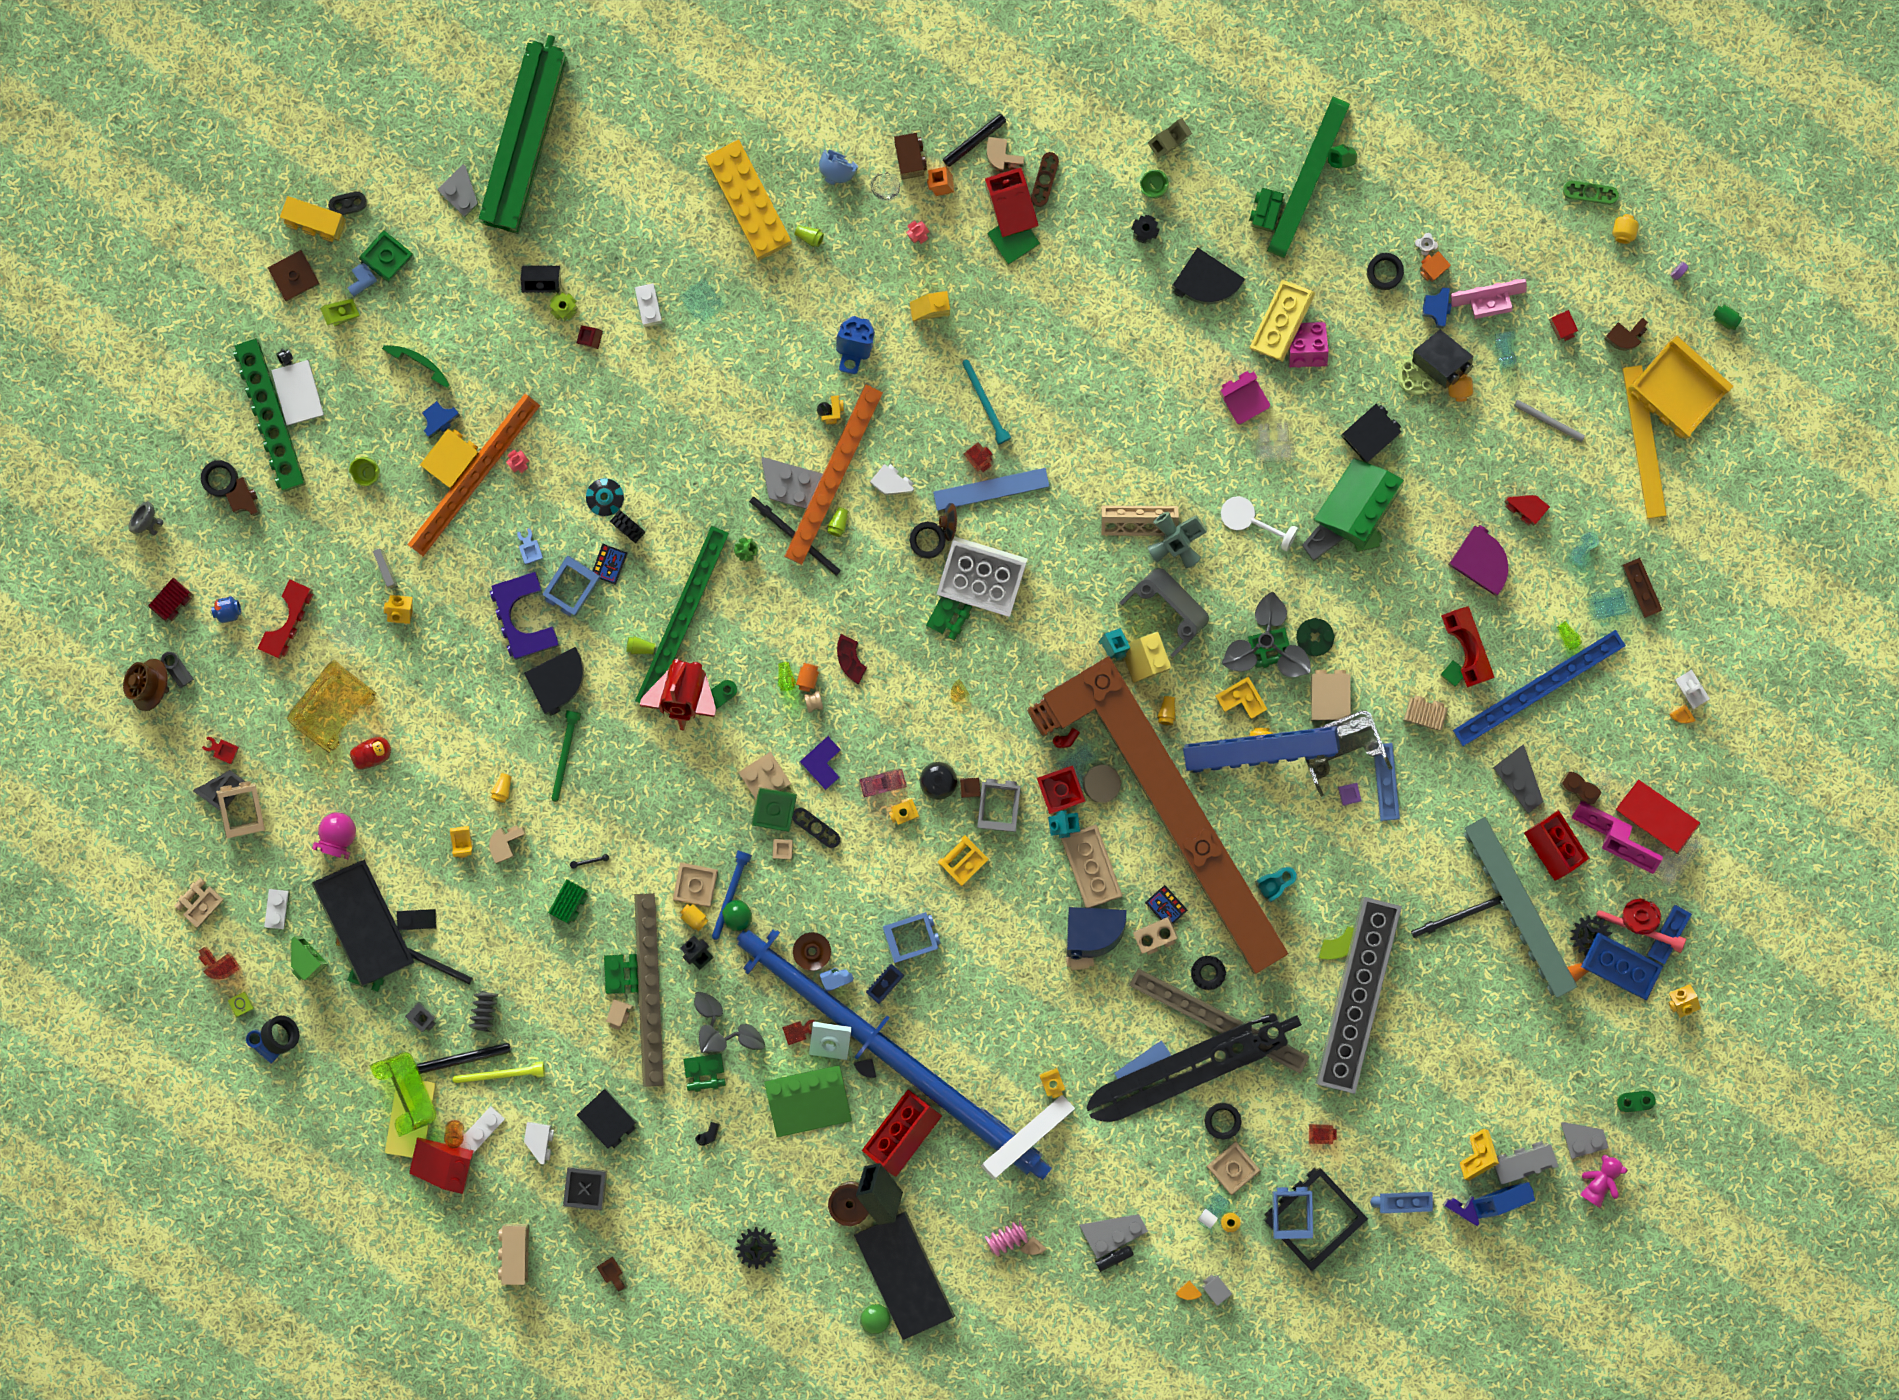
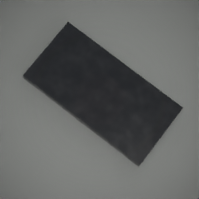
M365 859L312 882L318 899L361 987L414 963Z
M906 1211L898 1214L895 1222L882 1225L876 1224L854 1234L903 1340L955 1317Z

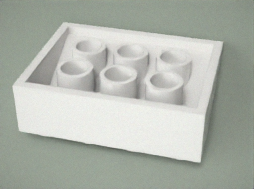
M954 536L936 595L1010 617L1028 559Z

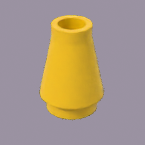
M1164 696L1157 715L1158 723L1173 725V722L1176 721L1174 697Z
M501 773L500 778L491 791V799L501 803H505L506 799H509L512 776Z

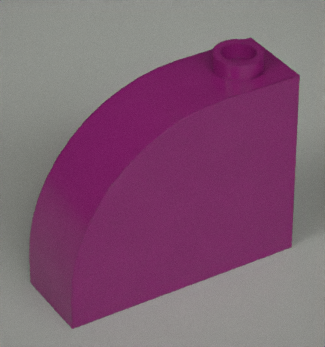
M1475 525L1448 565L1494 596H1498L1508 576L1507 556L1500 543L1488 534L1489 531L1481 525L1477 527Z

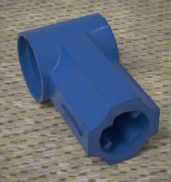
M252 1030L246 1036V1043L272 1064L280 1054L272 1053L264 1046L261 1040V1030ZM254 1033L260 1036V1042L257 1044L253 1043L250 1039Z

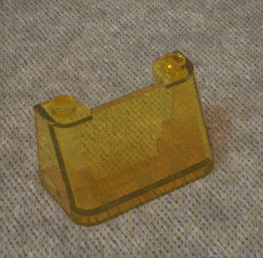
M332 660L293 707L287 720L298 731L330 753L331 750H335L339 745L338 733L361 705L366 706L373 703L377 693L339 662Z

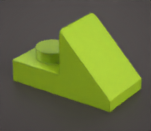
M353 298L324 305L320 308L327 326L333 324L335 327L360 316Z

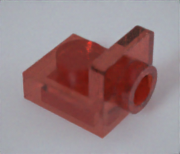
M1309 1124V1144H1333V1140L1337 1139V1129H1333L1332 1124Z

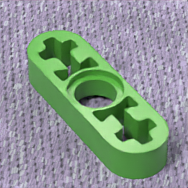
M1568 181L1563 187V194L1569 199L1610 205L1615 203L1619 197L1617 189L1612 186ZM1574 185V189L1580 190L1581 186H1584L1582 197L1579 196L1580 192H1574L1571 195L1567 188ZM1591 187L1596 191L1595 197L1589 198L1586 196L1585 191L1587 188ZM1599 189H1603L1601 193L1604 194L1608 193V191L1610 190L1612 191V195H1615V197H1612L1611 200H1607V196H1601V199H1598L1600 194Z

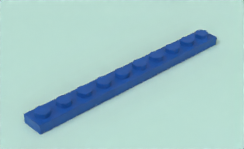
M1612 631L1452 730L1461 746H1465L1626 645L1617 631Z

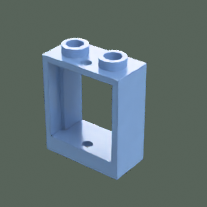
M567 556L542 595L546 597L545 601L549 604L561 606V611L566 615H577L601 576L572 557ZM567 566L591 580L574 608L551 594Z
M927 912L883 926L894 963L938 949L937 945L941 944L938 933H933L932 926H935L932 915H927ZM923 918L932 946L900 956L892 928Z
M1277 1187V1191H1272L1273 1238H1313L1312 1191H1308V1187H1296V1191H1288V1187ZM1306 1196L1307 1229L1279 1230L1278 1197Z

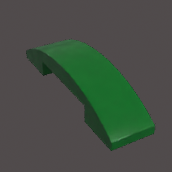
M383 346V351L398 360H401L405 354L434 372L431 377L433 381L448 390L451 388L447 378L440 369L423 355L404 347Z

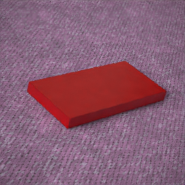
M1639 779L1615 809L1676 854H1679L1701 825L1698 820Z

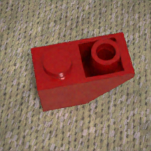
M1537 495L1508 497L1504 501L1507 504L1505 507L1512 513L1517 512L1522 516L1520 519L1528 526L1530 524L1536 525L1550 508Z

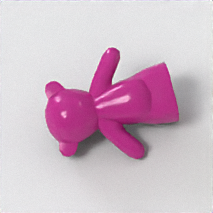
M1607 1155L1602 1156L1601 1171L1582 1173V1178L1594 1180L1580 1195L1599 1208L1602 1207L1604 1197L1609 1190L1614 1199L1619 1197L1613 1179L1619 1177L1620 1174H1626L1628 1171L1618 1159L1608 1157Z

